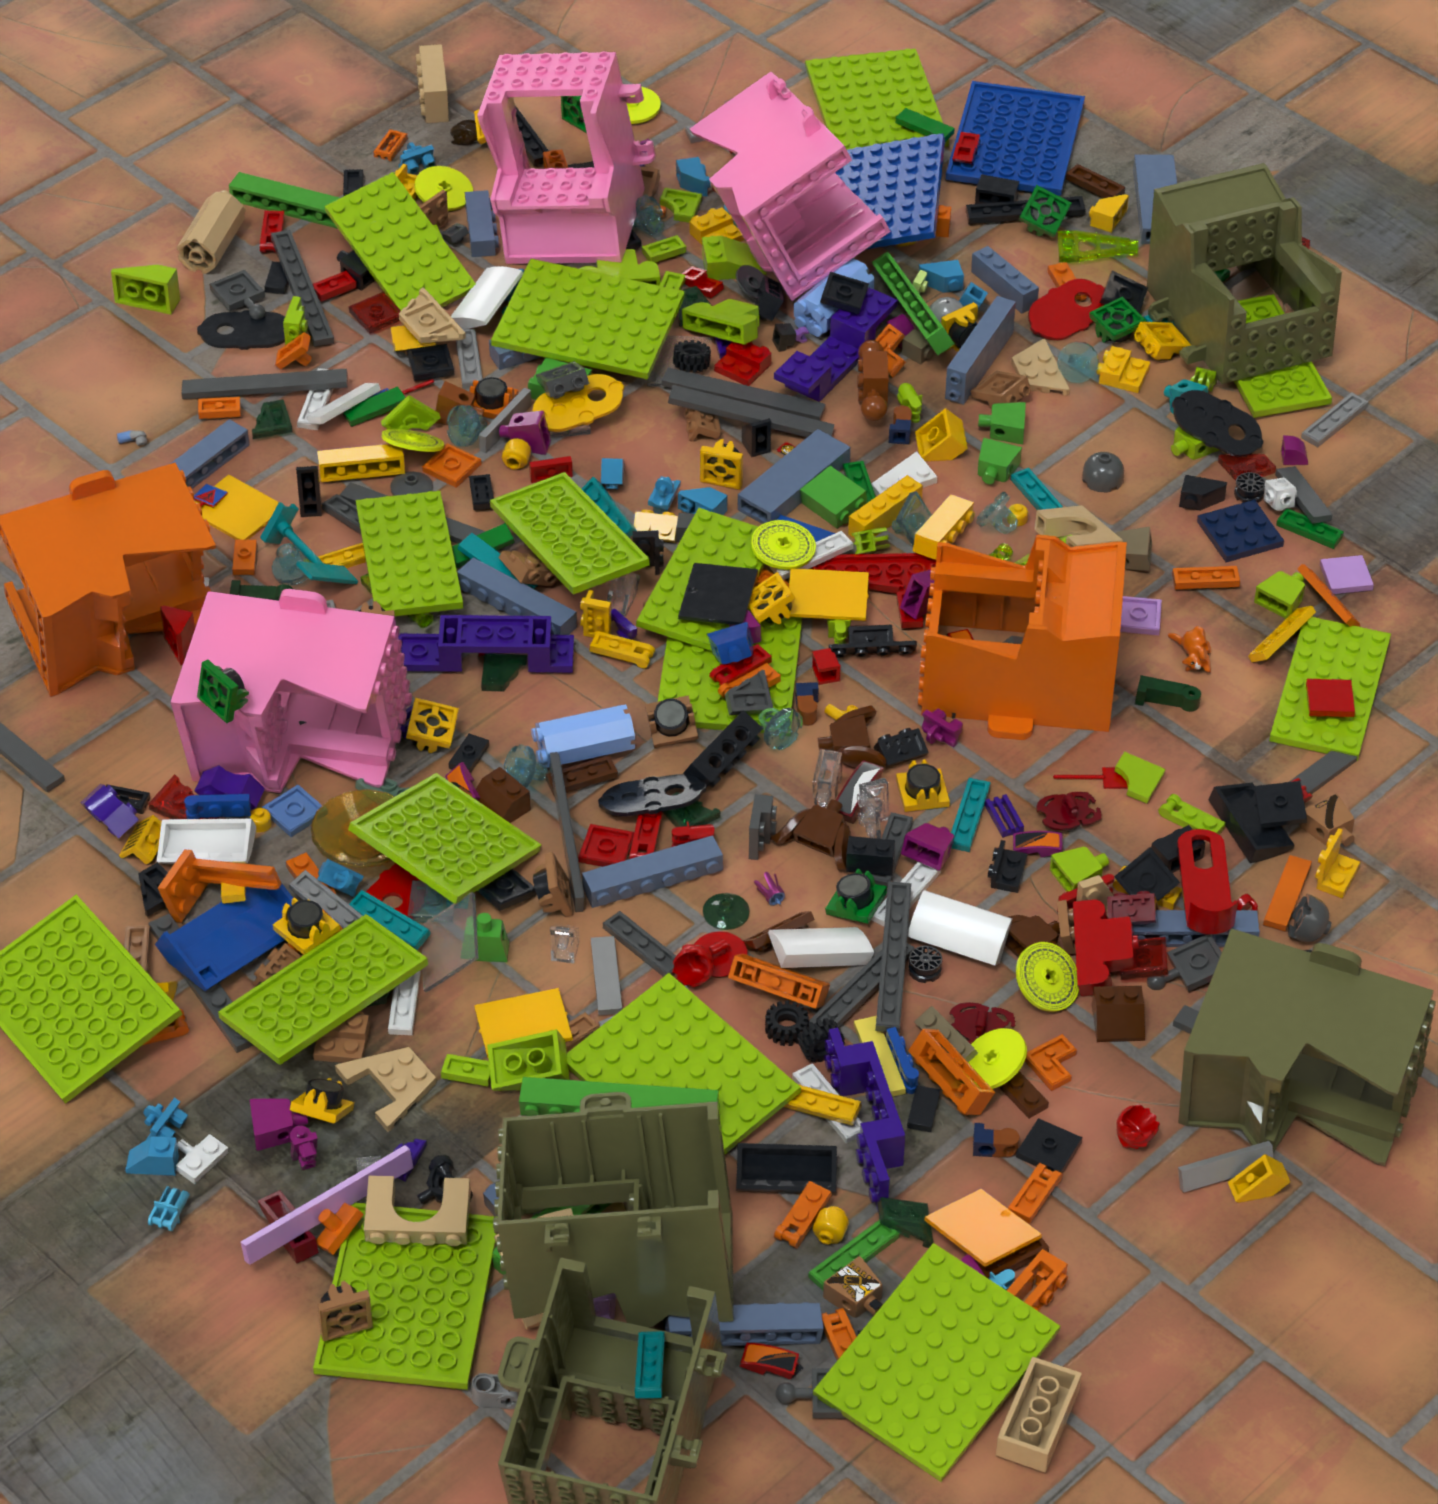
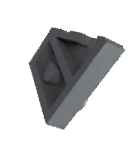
M765 670L759 671L755 676L746 679L740 685L726 692L725 699L729 715H739L743 710L747 714L772 712L773 705Z

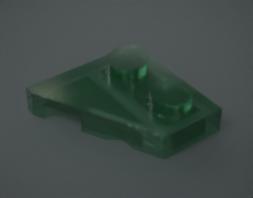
M284 399L262 404L261 413L256 419V427L252 429L253 439L292 432V425Z

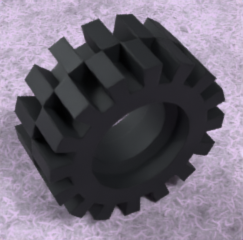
M684 340V343L680 341L674 347L673 365L676 368L680 367L682 371L686 369V372H690V370H693V373L697 372V370L702 372L703 369H708L710 365L711 349L707 344H701L700 341H697V343L694 340L690 342Z
M785 1000V1004H782L781 1001L777 1002V1007L774 1004L771 1005L765 1015V1032L769 1039L773 1038L775 1044L780 1041L781 1046H784L785 1042H788V1046H793V1041L798 1044V1034L803 1032L802 1029L805 1026L808 1028V1012L804 1010L802 1005L797 1007V1002L793 1001L792 1005L789 1004V1000ZM783 1020H790L795 1022L796 1024L792 1026H782L778 1024V1022Z
M824 1018L821 1022L820 1019H817L815 1024L810 1022L809 1027L805 1026L802 1029L803 1032L798 1034V1044L807 1060L822 1062L824 1056L828 1055L825 1048V1040H828L829 1029L838 1028L842 1041L845 1044V1038L836 1021Z

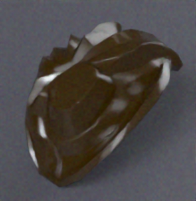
M463 120L450 130V134L454 138L451 141L452 144L466 145L470 141H478L475 120Z

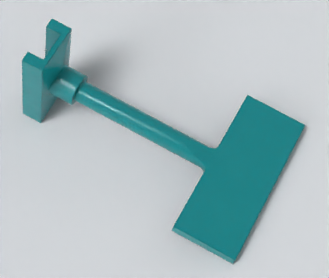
M279 502L260 536L264 543L280 544L282 539L287 537L310 561H298L296 564L310 580L357 584L358 580L345 566L324 564L293 532L291 523L299 508L295 504L287 507Z

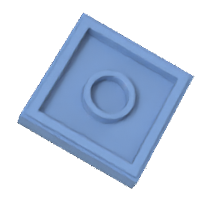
M296 785L262 807L270 812L271 820L290 837H293L327 815V809L299 785Z

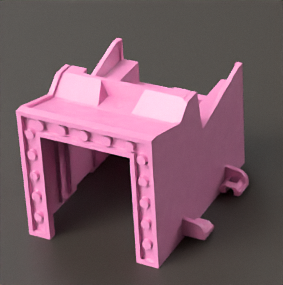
M616 52L499 55L477 117L497 166V174L490 200L493 213L500 220L506 264H528L530 259L550 263H596V260L622 262L645 189L640 165L651 163L656 155L653 141H647L646 144L640 145V141L634 140L627 103H639L644 100L641 84H622ZM581 96L580 104L595 168H530L522 132L519 131L516 119L517 110L513 97Z
M769 72L690 128L691 133L695 136L727 149L736 155L709 180L739 228L756 262L764 271L774 272L791 301L823 280L830 272H834L891 232L884 218L880 214L876 216L835 174L836 171L852 161L845 146L814 115V111L809 106L806 107L786 87L785 81L782 78L779 79L772 72Z
M285 589L281 592L279 601L208 591L170 702L192 781L199 782L203 771L220 765L226 771L234 774H251L265 788L264 791L281 793L299 759L303 758L352 779L358 780L362 778L365 784L372 787L380 788L384 786L390 762L395 760V745L401 739V725L406 723V708L412 702V693H409L410 681L406 679L407 667L404 666V653H401L402 640L398 638L399 626H396L395 617L327 607L326 599L321 594L310 591ZM207 659L222 669H234L240 675L245 689L249 692V695L245 697L248 699V702L234 712V719L229 723L224 722L197 698L201 664ZM299 721H304L306 723L300 725Z

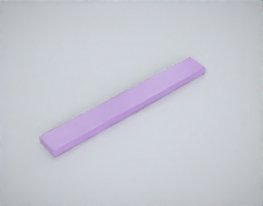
M405 1145L241 1241L245 1262L251 1265L320 1224L321 1222L318 1220V1217L323 1210L330 1209L336 1214L344 1202L352 1205L367 1196L369 1176H394V1179L413 1169L410 1149Z

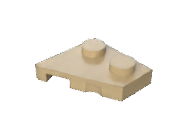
M1100 875L1078 882L1076 901L1099 900L1104 904L1105 910H1108L1107 896H1113Z

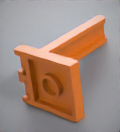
M184 849L158 886V890L175 922L182 923L208 883H226L270 890L278 889L282 883L275 868L272 866L196 859L192 850Z

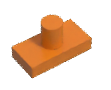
M304 332L279 349L275 366L283 369L294 360L303 366H307L312 358L306 353L311 336Z
M345 1202L336 1214L330 1209L323 1210L318 1220L325 1226V1229L316 1239L317 1246L334 1255L364 1214L359 1209Z

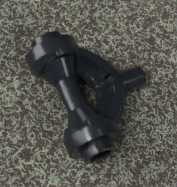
M439 1155L431 1160L428 1167L430 1174L426 1182L428 1189L417 1195L421 1204L433 1197L437 1202L443 1201V1189L440 1187L439 1182L441 1179L444 1180V1178H454L452 1175L453 1161L449 1156ZM471 1191V1195H470V1201H471V1199H472V1197H473V1192H472V1191Z

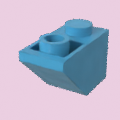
M699 157L676 160V177L680 187L694 193H700L703 197L708 196V188L711 187L710 178L706 176L705 165L701 164Z
M970 282L960 297L959 302L963 306L974 302L979 308L988 293Z
M711 487L682 490L678 492V509L685 513L695 514L698 508L724 515L727 512V495Z

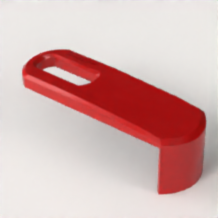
M1189 830L1183 833L1177 841L1187 927L1203 934L1224 933L1234 927L1238 905L1236 900L1234 902L1231 901L1224 839L1219 834L1210 830ZM1201 839L1209 842L1212 867L1202 869L1194 865L1192 841Z

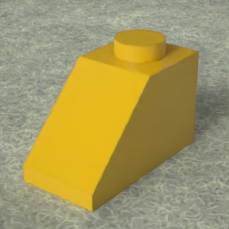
M1124 194L1099 199L1096 205L1092 206L1089 211V217L1091 218L1090 226L1112 233L1128 210L1129 195Z
M1266 1154L1228 1181L1234 1199L1238 1203L1271 1197L1290 1183L1283 1163Z

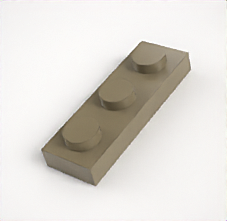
M933 1006L928 1008L914 1021L921 1030H939L967 1062L978 1054L976 1049Z

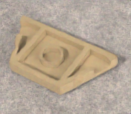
M424 287L419 290L417 298H412L408 306L399 313V320L420 343L466 339L462 328Z
M1045 339L1038 341L1012 357L1011 364L1016 374L1028 377L1031 391L1050 393V390L1063 391L1062 395L1064 396L1069 395L1070 389Z

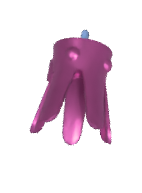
M765 872L764 877L769 890L758 880H755L754 883L770 905L781 904L785 894L778 884L776 873L774 874L775 884L770 874Z

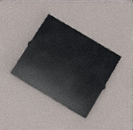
M694 563L678 619L731 625L744 623L757 579L758 569Z

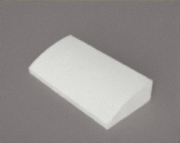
M499 266L486 268L477 280L476 285L471 288L451 315V318L462 330L487 325L522 277V270Z
M252 819L162 820L157 862L159 864H175L184 849L193 851L196 859L248 863L254 844L256 825Z
M923 890L907 937L992 965L1000 964L1012 918Z
M857 927L769 930L768 932L781 968L866 965L871 961L874 954L869 940Z

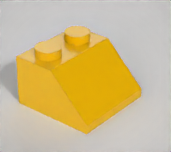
M946 408L915 431L919 455L925 462L953 460L968 448L962 420Z

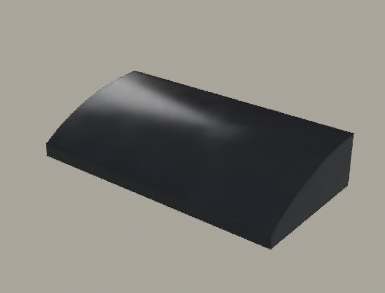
M1253 782L1215 786L1208 800L1221 820L1226 822V828L1250 863L1279 856L1294 848V843L1282 826L1260 827L1254 790L1255 785Z
M738 1143L736 1191L802 1193L808 1182L811 1181L831 1191V1194H836L837 1146Z

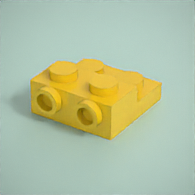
M722 207L719 209L712 208L707 214L703 216L696 215L689 221V234L701 245L702 237L724 236L740 242L745 240L739 228L733 224L732 216Z
M1140 322L1134 334L1135 340L1140 342L1145 347L1146 353L1156 360L1171 359L1173 353L1179 354L1182 348L1191 346L1171 322Z
M1112 346L1110 351L1105 350L1103 356L1104 363H1099L1097 375H1100L1099 384L1139 393L1150 369V362L1131 357V350Z

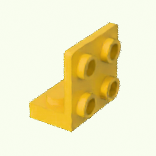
M1338 828L1335 835H1330L1326 851L1322 850L1319 855L1318 863L1321 865L1317 869L1315 878L1318 879L1316 889L1343 899L1360 867V861L1339 854L1343 829Z

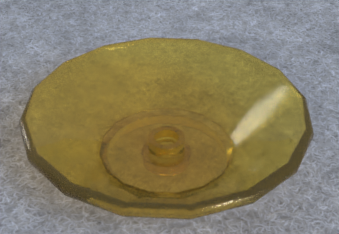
M365 789L347 791L329 799L316 811L311 823L312 842L323 856L344 866L366 868L381 866L392 861L357 837L348 828L350 822L395 796L387 792Z

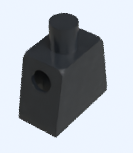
M344 250L338 253L337 261L340 262L341 272L347 271L356 281V287L362 291L375 281L354 250L350 253Z

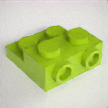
M292 297L283 321L285 345L307 331L308 320H305V307L302 306L301 297Z

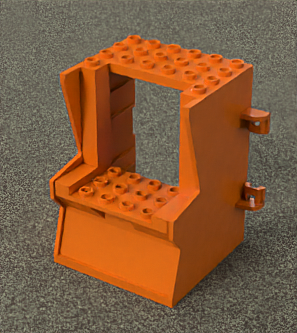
M176 462L118 480H114L112 473L108 470H101L81 476L70 483L69 495L0 515V535L24 586L23 589L16 590L12 581L4 583L5 598L50 697L60 694L96 671L121 675L135 670L128 634L163 631L160 606L165 605L193 612L196 628L207 592H211L210 587L204 584L205 580L202 573L204 564L201 556L204 555V550L216 549V544L210 534V526L207 519L203 520L201 516L202 509L200 504L195 503L191 486L187 487L183 470L178 469Z
M1036 535L1027 563L1024 566L949 543L938 542L936 567H931L930 580H934V583H930L929 596H933V598H928L927 611L931 612V614H926L925 627L929 629L924 630V643L926 645H922L921 658H925V661H921L920 674H924V676H920L919 690H923V692H919L918 705L922 706V713L925 710L933 712L939 708L945 712L946 717L952 718V713H956L955 718L988 721V733L995 738L1026 740L1032 735L1033 725L1109 732L1120 640L1127 542L1070 547L1056 536ZM938 626L1021 632L1025 634L1021 644L958 639L938 634Z

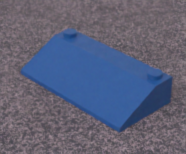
M283 884L276 890L246 887V901L225 904L221 902L173 933L164 932L155 943V946L170 965L202 990L207 991L285 941L284 938L273 930V924L282 918L284 904L287 903L292 906L293 897Z

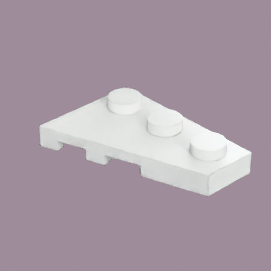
M916 451L874 481L872 487L875 495L878 496L906 475L922 484L923 488L937 483V476Z

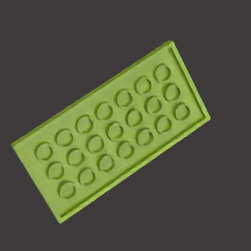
M394 172L325 206L328 216L399 313L408 306L412 298H417L419 290L423 287L443 308L466 296L471 288L476 285Z
M1274 294L1238 300L1247 312L1246 323L1285 314ZM1312 361L1234 381L1253 418L1332 403V396Z
M565 472L490 500V507L573 595L650 565L649 558Z
M429 491L356 500L358 521L373 601H377L385 611L394 610L395 616L463 609V599L441 492Z
M698 508L636 621V627L712 651L707 634L730 627L729 624L678 619L693 564L702 563L758 569V579L765 565L754 555L751 548V538L758 526Z
M1311 617L1304 623L1299 633L1269 741L1328 754L1330 751H1336L1357 756L1358 761L1391 633L1359 626L1350 627L1344 623ZM1306 679L1351 680L1355 707L1354 717L1309 716Z
M365 914L218 1011L219 1019L281 1065L426 967L428 959Z

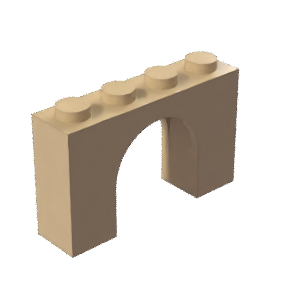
M1082 505L1037 510L1034 530L1040 535L1067 536L1066 544L1070 547L1123 542L1118 535Z
M369 1176L364 1222L365 1241L374 1244L396 1242L400 1245L409 1243H421L423 1245H434L437 1243L449 1246L467 1244L471 1195L470 1178H444L443 1201L440 1210L426 1221L411 1222L401 1218L394 1210L396 1189L394 1176Z

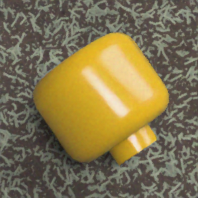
M1013 504L1008 508L1007 522L1010 525L1023 526L1027 523L1028 509L1024 505Z
M255 808L251 811L250 818L256 825V832L261 833L269 830L272 825L270 812L265 808Z

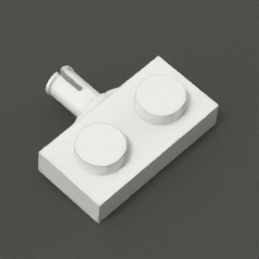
M210 1134L194 1147L181 1139L177 1144L178 1149L184 1152L186 1156L176 1165V1171L193 1184H196L228 1154V1147Z

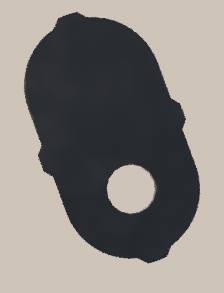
M249 310L217 313L206 318L197 327V334L201 336L206 344L216 348H239L240 350L271 348L285 342L283 326L285 316L275 312H265V316L262 319L255 320L251 318ZM222 326L233 327L234 331L224 335L218 333L217 329Z
M1190 390L1179 397H1175L1172 402L1174 417L1180 428L1189 435L1203 441L1210 448L1215 447L1232 456L1245 457L1251 455L1256 450H1260L1264 443L1257 421L1251 415L1234 407L1231 402L1225 399L1221 400L1204 391ZM1229 427H1240L1244 432V439H1233L1229 435Z
M686 774L661 777L651 776L642 780L623 782L609 788L598 799L600 808L615 816L656 814L660 811L679 809L695 803L706 792V784L698 778ZM673 788L684 790L678 795L666 794L668 790Z

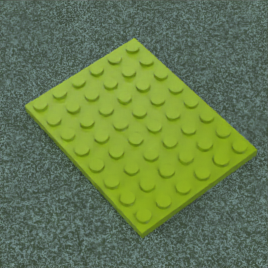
M916 48L805 60V68L824 125L845 146L846 150L854 149L855 147L907 140L913 137H924L925 135L895 123V117L905 108L943 123ZM949 139L945 142L944 147L949 146Z
M530 259L491 339V346L569 363L575 361L583 366L648 379L685 298V291Z
M784 617L781 619L782 623L780 625L775 622L769 623L765 620L759 623L761 625V642L753 643V646L756 644L760 645L772 656V662L769 665L781 675V682L769 688L773 705L772 712L748 714L763 728L760 733L789 735L803 617H790L788 619ZM667 637L658 702L689 695L695 717V725L699 729L724 730L738 716L729 715L726 699L718 693L719 682H714L709 677L710 672L721 665L713 655V652Z
M77 894L0 951V1028L65 1104L182 1015L177 1005Z
M670 973L661 978L567 1053L568 1069L581 1081L719 1090V1115L725 1154L801 1093V1087Z
M352 1204L351 1206L359 1209L364 1215L341 1244L332 1284L338 1287L341 1286L342 1281H345L350 1286L356 1288L357 1292L368 1290L373 1327L328 1341H323L320 1335L313 1366L314 1374L468 1390L493 1262L492 1252L496 1246L494 1236L498 1234L494 1233L493 1218L496 1216L469 1214L467 1244H460L458 1246L437 1243L434 1245H423L421 1243L400 1245L396 1242L374 1244L365 1241L364 1222L366 1204ZM394 1206L395 1212L401 1218L411 1222L426 1221L438 1212L435 1210Z
M933 1243L815 1387L813 1395L829 1407L840 1411L851 1422L942 1482L1024 1377L1032 1356L1039 1358L1060 1331V1325Z

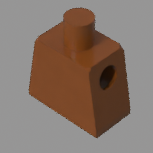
M444 381L437 399L436 412L440 414V419L436 423L466 428L470 418L481 421L485 410L474 406L475 395Z

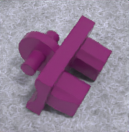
M939 708L933 712L925 710L922 713L924 717L922 729L927 734V742L933 744L938 740L945 742L953 748L958 744V736L963 728L961 721L953 719L950 723L947 722L945 712Z
M296 1126L290 1133L292 1161L298 1160L301 1170L313 1168L316 1166L315 1158L317 1157L318 1138L316 1132L311 1133L306 1126Z

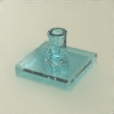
M917 491L909 493L896 520L892 522L894 532L896 534L903 532L912 546H914L915 533L932 516Z
M412 881L408 917L420 923L455 924L457 904L449 901L423 881Z

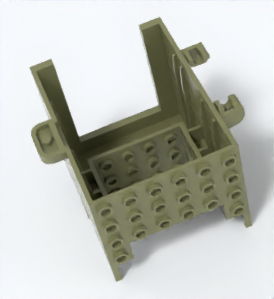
M1265 163L1154 189L1147 287L1148 292L1156 301L1150 305L1148 315L1153 322H1161L1163 318L1168 322L1174 321L1175 326L1191 344V346L1184 347L1179 351V355L1186 364L1204 361L1210 370L1216 371V377L1221 384L1333 355L1342 272L1338 267L1302 245V206L1294 197L1288 199L1284 197ZM1235 266L1240 271L1255 268L1283 303H1288L1294 312L1246 323L1247 312L1214 271Z
M1231 928L1184 1049L1178 1123L1192 1127L1241 1130L1251 1145L1269 1141L1272 1144L1274 1153L1294 1119L1298 1116L1372 1162L1385 1166L1394 1138H1400L1404 1125L1400 1123L1401 1118H1407L1411 1098L1415 1095L1418 1078L1421 1077L1424 1069L1426 1049L1429 1043L1428 1038L1434 1016L1433 1011L1436 1005V1001L1432 1000L1434 990L1361 968L1362 959L1359 955L1332 945L1317 943L1313 946L1310 953Z
M625 1092L598 1093L582 1098L580 1101V1112L503 1118V1128L498 1130L499 1143L502 1146L497 1147L498 1161H501V1163L496 1165L497 1178L500 1181L495 1182L496 1196L499 1199L494 1200L495 1215H498V1217L493 1218L494 1233H499V1237H497V1250L503 1254L500 1256L501 1271H506V1274H504V1289L510 1292L514 1319L527 1318L544 1313L561 1257L586 1263L593 1299L614 1293L627 1323L650 1328L668 1315L690 1318L687 1303L689 1286L714 1291L719 1322L734 1321L733 1213L718 1101L632 1108L631 1097ZM623 1202L626 1210L623 1212L521 1219V1216H525V1214L553 1207Z
M560 1257L536 1340L525 1337H514L509 1340L498 1370L501 1386L506 1390L519 1393L498 1462L508 1504H676L684 1468L697 1467L703 1440L699 1439L703 1428L706 1405L715 1378H721L727 1358V1353H723L716 1294L714 1291L689 1286L687 1303L692 1337L663 1331L665 1332L662 1398H635L639 1332L662 1330L596 1316L586 1263ZM574 1411L582 1417H591L592 1415L600 1417L608 1423H616L618 1421L626 1423L627 1426L634 1429L644 1427L651 1429L657 1434H661L645 1493L642 1494L611 1487L606 1483L598 1484L559 1475L554 1471L546 1472L560 1420L570 1421Z

